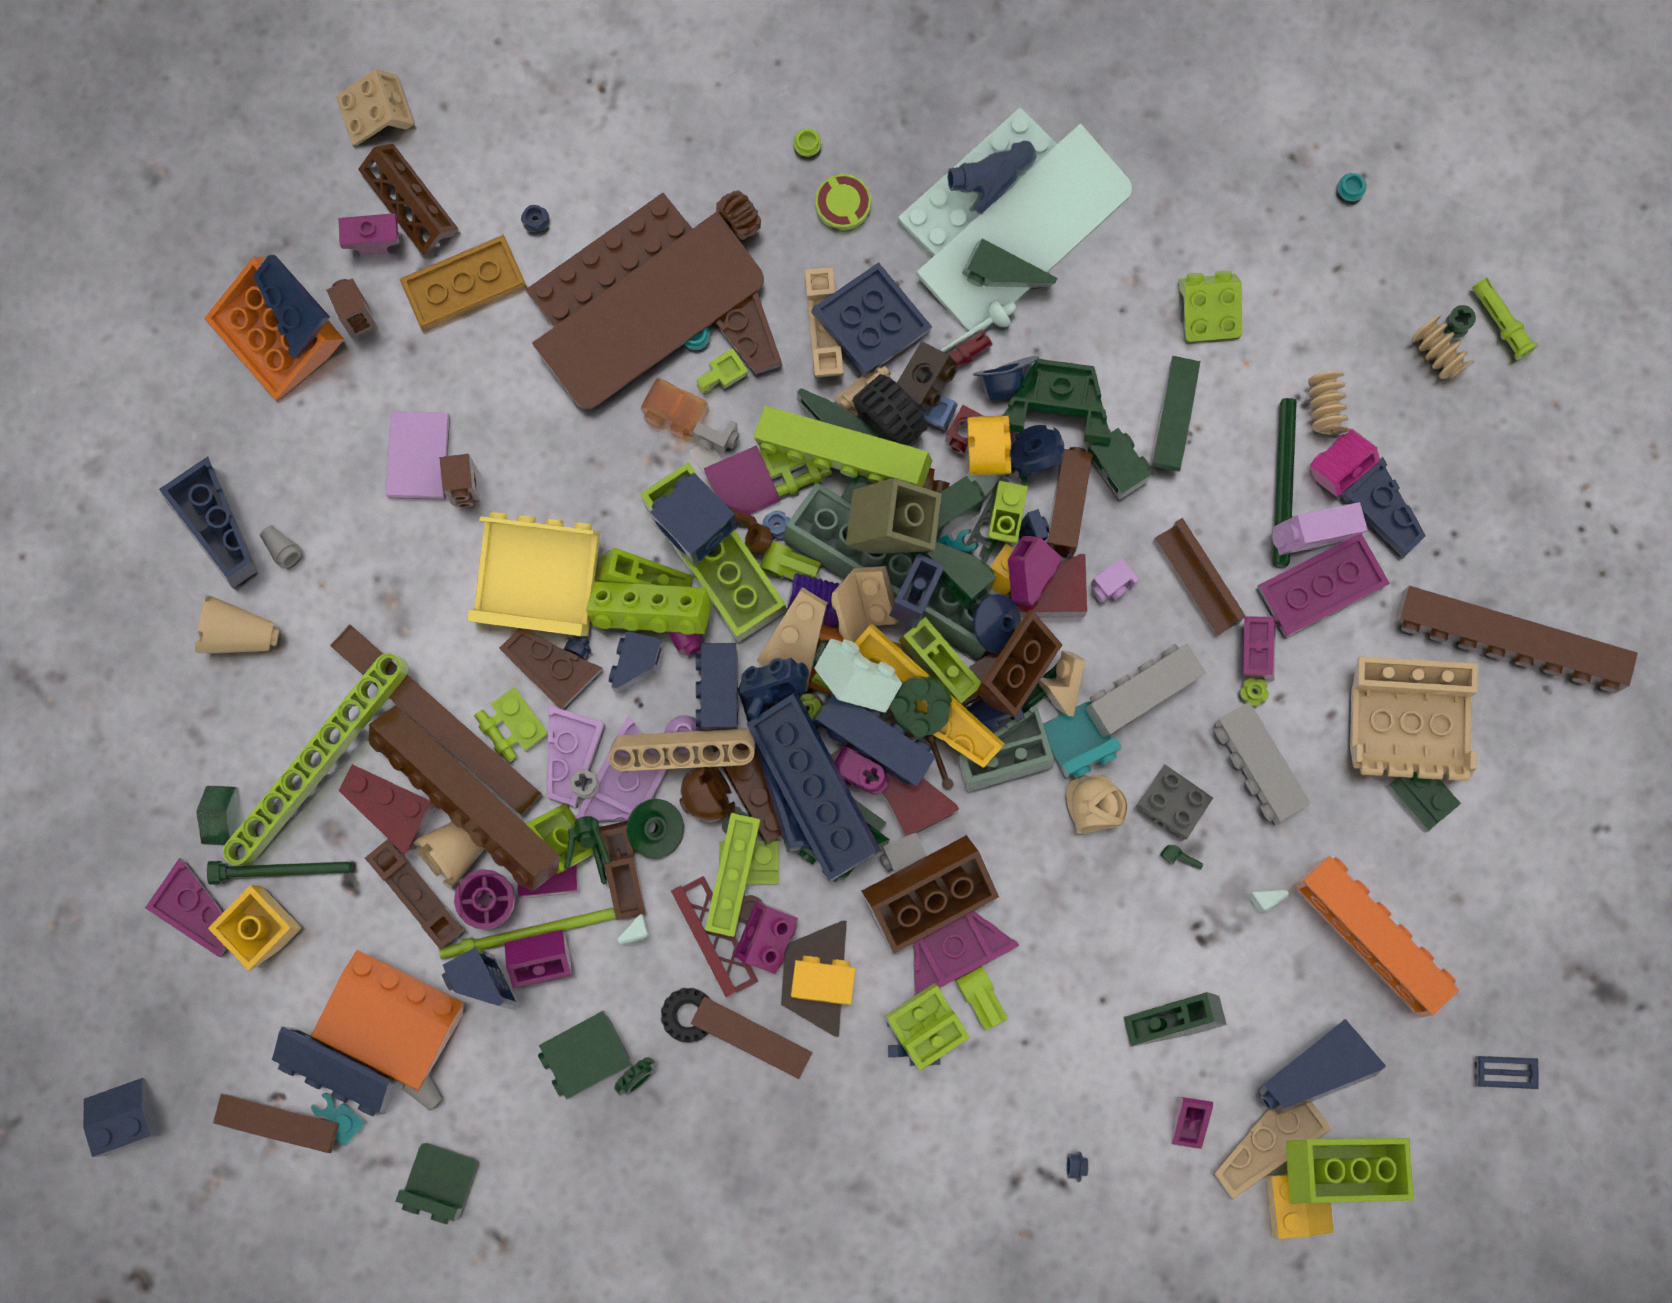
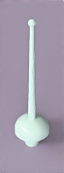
M995 300L989 307L990 317L942 348L941 351L946 352L993 322L1000 327L1011 325L1008 316L1018 310L1016 305L1011 300L1001 306Z

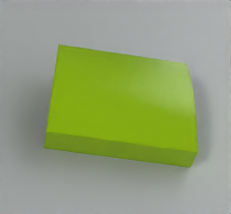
M935 983L884 1015L919 1071L970 1038L957 1014L952 1011L938 985Z

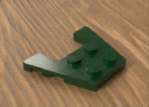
M1045 359L1035 361L1022 381L1021 388L1015 397H1012L1008 403V408L1003 416H1009V431L1023 433L1028 409L1087 417L1084 441L1110 445L1111 431L1108 428L1106 411L1101 401V391L1095 367Z

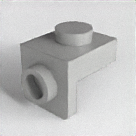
M734 421L730 422L724 435L700 422L696 424L693 430L694 439L697 440L696 444L707 451H711L713 448L724 455L728 448H734L740 433L737 432L738 426Z

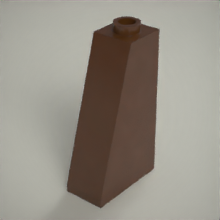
M1070 447L1069 449H1064L1062 453V462L1059 467L1049 522V533L1046 539V543L1062 559L1067 560L1074 557L1078 546L1093 455L1086 453L1087 450L1080 447Z

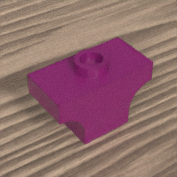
M395 213L338 218L339 243L342 249H353L358 251L360 255L389 253V246L399 244L398 221Z

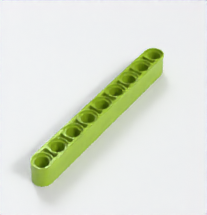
M391 653L382 654L377 658L226 842L223 848V855L228 863L232 865H248L258 858L404 680L409 668L404 658ZM395 660L397 670L393 675H388L386 666L390 661ZM376 683L378 693L374 698H370L367 693L368 688L371 684ZM353 706H357L359 709V716L355 721H351L349 718V711ZM334 729H338L340 732V740L336 744H332L330 740V734ZM319 752L321 763L314 767L311 758L314 753ZM300 775L303 781L300 789L295 790L292 782L295 776ZM278 798H281L284 804L280 813H276L274 810V802ZM259 821H262L265 827L261 836H258L255 832V826ZM240 844L246 850L242 859H239L236 855V849Z

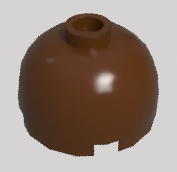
M697 767L685 775L682 780L681 798L679 799L685 813H690L694 818L703 822H716L735 812V802L729 803L726 795L732 793L731 789L717 767Z

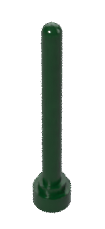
M208 861L207 881L209 885L222 884L223 881H228L229 878L350 873L353 865L345 861L228 866L227 863H222V861Z

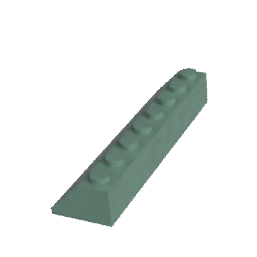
M816 482L787 523L782 540L810 558L821 562L823 566L843 578H846L854 568L886 566L894 600H896L915 558L909 552L869 554L846 547L851 503ZM938 582L920 621L926 617L947 642L979 661L987 650L980 645L976 638L973 625L974 614L977 606L985 597L999 593L991 589L970 608L965 610Z

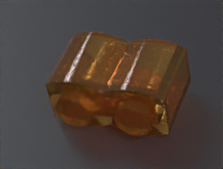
M656 378L641 405L642 413L645 414L644 418L648 422L657 426L660 423L670 426L669 430L681 438H685L686 435L694 437L693 430L696 424L702 422L709 409L708 402L681 390L660 378Z

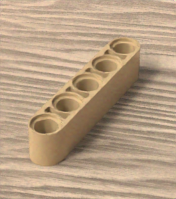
M746 729L622 735L614 739L608 760L610 765L617 771L745 765L754 757L756 741L751 732ZM742 743L749 748L742 751L737 749L735 745ZM708 745H714L719 750L716 752H710L705 747ZM685 747L689 752L685 754L679 753L675 748ZM655 748L659 751V754L651 755L646 749ZM626 750L630 755L623 757L616 751Z

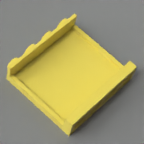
M490 512L489 517L480 516L479 521L485 522L474 610H468L467 621L588 636L590 618L586 608L595 581L601 531L592 530V524L575 522L574 528L563 527L564 521L546 519V524L535 523L536 517L518 515V521L507 520L508 514Z

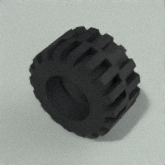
M879 374L853 397L855 408L862 420L885 440L908 446L927 430L925 418L913 399L899 384L883 374Z

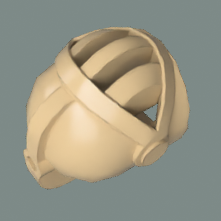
M1090 775L1074 779L1068 784L1066 789L1067 805L1076 826V833L1087 834L1123 825L1126 819L1128 804L1123 792L1113 784L1110 778L1104 775Z

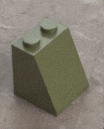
M896 478L854 489L846 547L869 554L935 551L942 493Z

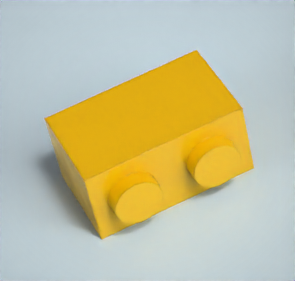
M802 956V961L795 960L791 998L851 1006L856 968L850 967L849 961L832 960V965L821 964L818 957Z

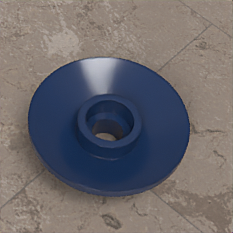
M992 594L985 597L977 606L974 614L973 625L978 642L989 652L1001 653L1021 623V617L1016 604L1009 597L1002 594Z

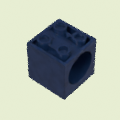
M693 472L689 477L687 475L681 477L673 486L675 490L667 497L665 495L659 497L653 503V510L650 514L654 526L695 567L737 529L735 514Z

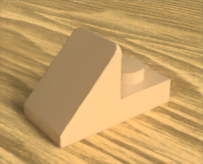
M1062 651L1060 660L1056 665V679L1041 678L1038 683L1055 708L1067 716L1074 717L1085 659L1073 652Z

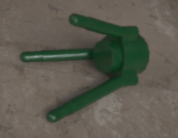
M592 816L580 817L574 822L575 828L568 829L569 841L564 868H570L576 840L582 847H592L601 883L606 884L607 879L602 857L605 864H610L611 861L599 830L598 820Z

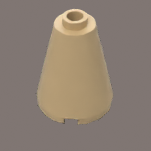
M206 595L197 632H199L200 639L199 641L196 640L195 653L269 651L271 645H277L279 629L274 628L275 622L214 596Z
M452 822L414 841V845L421 846L417 851L435 876L442 873L446 878L442 883L448 888L456 885L484 850L483 847H478L472 841L470 835L462 827L458 828Z

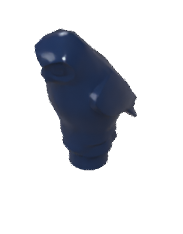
M1023 140L1013 143L1010 150L992 153L976 163H963L959 167L949 168L947 179L950 191L977 193L978 197L970 206L969 211H976L982 215L993 203L1012 189L1021 176L1033 165L1037 158L1033 144L1030 141Z

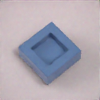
M941 396L940 402L936 407L932 408L929 414L922 410L921 412L927 423L946 430L958 404L954 400Z

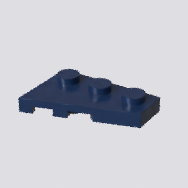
M268 255L253 277L267 307L272 308L279 322L276 326L280 334L286 336L291 347L288 351L292 359L300 358L329 320L330 316L276 255Z
M1382 457L1378 463L1361 476L1341 497L1348 504L1360 502L1365 521L1404 558L1426 535L1410 505H1406L1398 491L1400 487L1395 479L1392 480L1386 469L1387 463Z

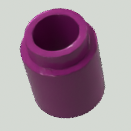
M667 632L679 654L686 653L687 656L700 651L701 643L705 640L702 634L693 633L687 635L681 632Z

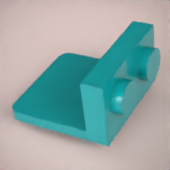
M1085 702L1077 706L1074 717L1063 713L1043 724L1051 751L1065 778L1074 775L1077 779L1092 771L1090 766L1098 762L1101 765H1105L1118 758L1116 753L1122 748L1117 737L1112 739L1108 735L1103 738L1084 709V707L1092 702Z

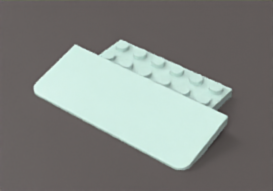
M1017 109L953 167H959L963 163H976L992 153L1010 150L1013 143L1023 140L1030 141L1035 148L1037 158L1012 189L1000 197L981 215L976 211H969L978 194L950 191L947 173L898 217V222L933 256L917 271V277L967 331L990 317L989 307L992 302L997 300L1001 306L1011 300L1015 302L1031 288L986 287L985 285L979 287L970 283L967 280L968 277L962 274V271L979 240L983 238L1048 272L1130 197L1132 184L1129 178L1081 123L1057 144L1023 109Z

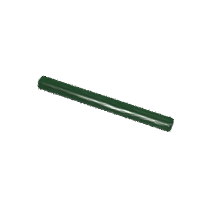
M1283 398L1280 402L1275 526L1292 518L1297 401L1293 398ZM1274 545L1273 564L1279 567L1288 566L1290 564V553L1279 555L1278 548Z

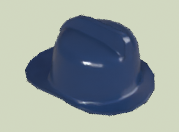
M1030 356L995 369L975 372L973 376L981 377L986 396L989 400L1010 398L1015 396L1021 388V383L1024 380L1025 366L1037 361L1039 356Z

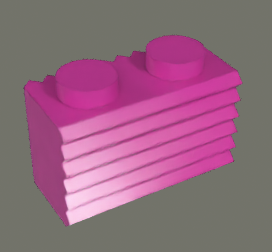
M1350 429L1348 433L1338 436L1332 447H1329L1327 451L1319 453L1313 459L1310 467L1314 480L1334 494L1335 497H1338L1378 463L1380 458L1378 449L1374 444L1354 429Z

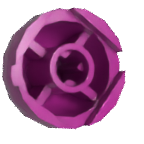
M480 869L470 872L461 881L460 885L458 884L455 890L454 905L457 914L466 924L475 929L489 930L499 927L509 919L514 910L515 894L512 885L505 876L494 870Z

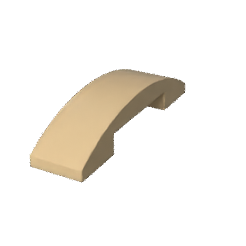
M833 267L804 270L815 378L844 375L841 346H838L811 313L815 305L835 292Z

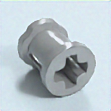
M587 769L576 771L570 779L572 790L582 799L593 798L600 789L598 778ZM585 777L589 782H592V784L588 785V790L586 791L578 786L582 784V778Z

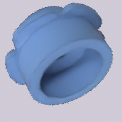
M773 511L764 517L763 525L770 528L772 537L780 539L784 536L785 528L790 518L786 517L782 511ZM778 522L780 526L775 527L774 524Z

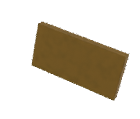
M504 234L399 279L422 332L527 287Z

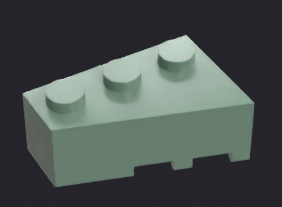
M1037 704L1024 714V719L1020 721L1012 720L995 733L1005 745L984 768L965 755H960L959 765L968 792L1053 768L1054 757Z

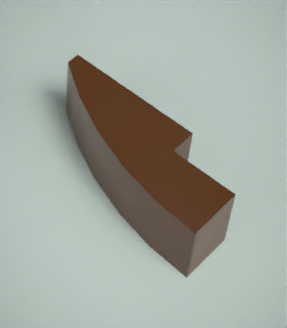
M627 821L599 827L611 861L610 864H605L604 862L616 920L646 914L635 852L627 838Z

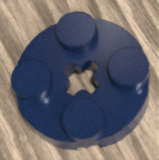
M1034 425L1024 429L1023 433L1016 434L1017 440L1012 444L1010 450L1011 467L1018 471L1020 476L1027 477L1048 467L1058 466L1062 462L1061 455L1065 447L1058 429L1053 427L1054 430L1047 429L1046 425Z

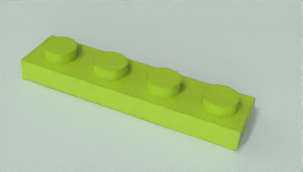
M731 813L705 931L735 937L761 819Z

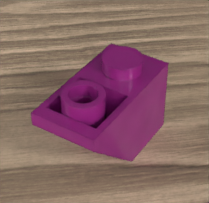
M1022 536L1008 558L1011 598L1015 604L1033 606L1041 597L1042 590L1048 580L1056 573L1057 566L1062 559L1040 537Z

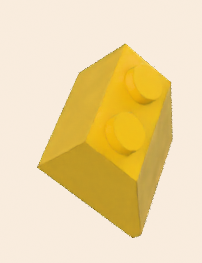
M250 885L208 929L248 971H251L281 950L302 927L263 886Z
M1288 1173L1266 1176L1272 1237L1287 1239L1334 1232L1331 1203L1290 1204Z

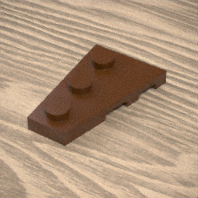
M757 292L714 322L755 375L783 366Z
M519 628L499 647L560 709H564L603 670L602 667L559 648L522 628Z

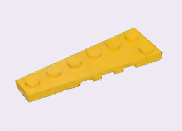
M873 624L869 625L855 641L863 657L876 664L885 662L891 665L902 683L913 676H930ZM951 695V718L941 730L933 735L940 740L946 741L949 746L984 768L1005 743ZM916 699L917 710L927 713L926 706L929 704L928 701Z

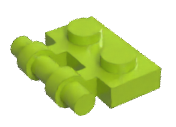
M762 450L759 451L771 479L781 475L784 479V483L775 486L779 497L788 493L790 495L799 492V488L810 483H814V485L816 482L820 483L822 478L832 474L831 470L817 468L813 465L812 461L803 459V462H796L787 458V454L776 452L773 455ZM806 465L808 472L793 478L790 471Z
M515 687L491 703L497 714L489 718L483 709L474 715L480 724L478 728L483 734L489 736L495 745L493 749L499 756L502 755L507 763L517 758L512 748L518 743L527 752L548 737V732ZM503 722L512 733L506 739L497 729V726Z

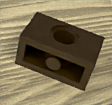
M921 341L897 384L908 393L920 410L929 414L932 408L936 407L940 402L942 391L946 384L954 378L958 364L949 354ZM932 374L931 379L928 382L923 383L924 378L927 375Z

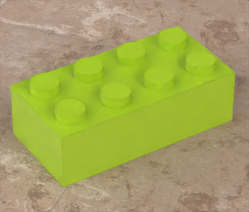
M1409 1138L1302 1139L1286 1141L1290 1204L1414 1201Z

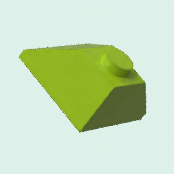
M562 804L526 823L529 828L561 856L557 874L567 870L564 868L569 841L568 829L575 828L574 822L577 820L566 804ZM575 840L570 867L593 855L592 847H582Z

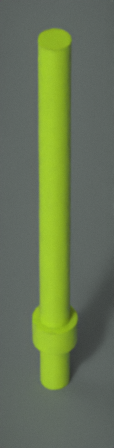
M614 907L479 939H474V937L461 939V943L439 949V955L441 959L462 955L475 947L484 950L504 945V942L616 919Z

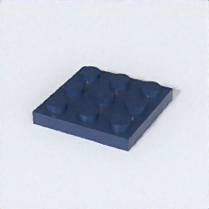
M879 262L815 305L811 311L864 377L930 332L932 328L931 324Z

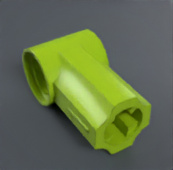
M773 541L769 549L765 551L760 564L765 574L776 578L786 577L792 580L796 573L804 574L806 577L810 575L811 578H817L821 562L794 553L791 548Z
M982 966L955 980L966 1002L970 1003L985 1031L1008 1019L993 991L995 990Z

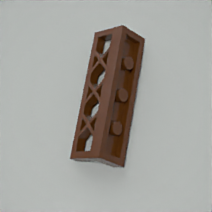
M394 144L374 146L358 168L359 172L388 210L396 214L398 223L423 255L429 254L440 239L453 237L458 231V227ZM374 162L379 167L380 178H376L370 170ZM388 183L394 186L396 199H392L389 195ZM404 205H408L412 210V221H409L405 216ZM421 226H424L431 235L427 242L421 237Z
M1183 518L1176 521L1172 528L1154 538V542L1215 637L1236 626L1245 618L1246 615Z

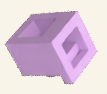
M1120 557L1093 578L1091 583L1093 588L1091 591L1101 603L1106 602L1111 597L1117 600L1129 590L1126 586L1129 585L1131 589L1134 588L1139 578Z

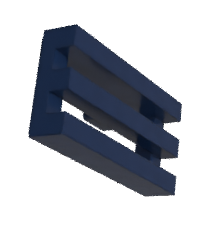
M1475 1056V1062H1477V1068H1475V1074H1477V1080H1475L1476 1087L1539 1089L1538 1058ZM1484 1063L1530 1064L1531 1070L1485 1069ZM1485 1075L1531 1077V1083L1485 1081Z

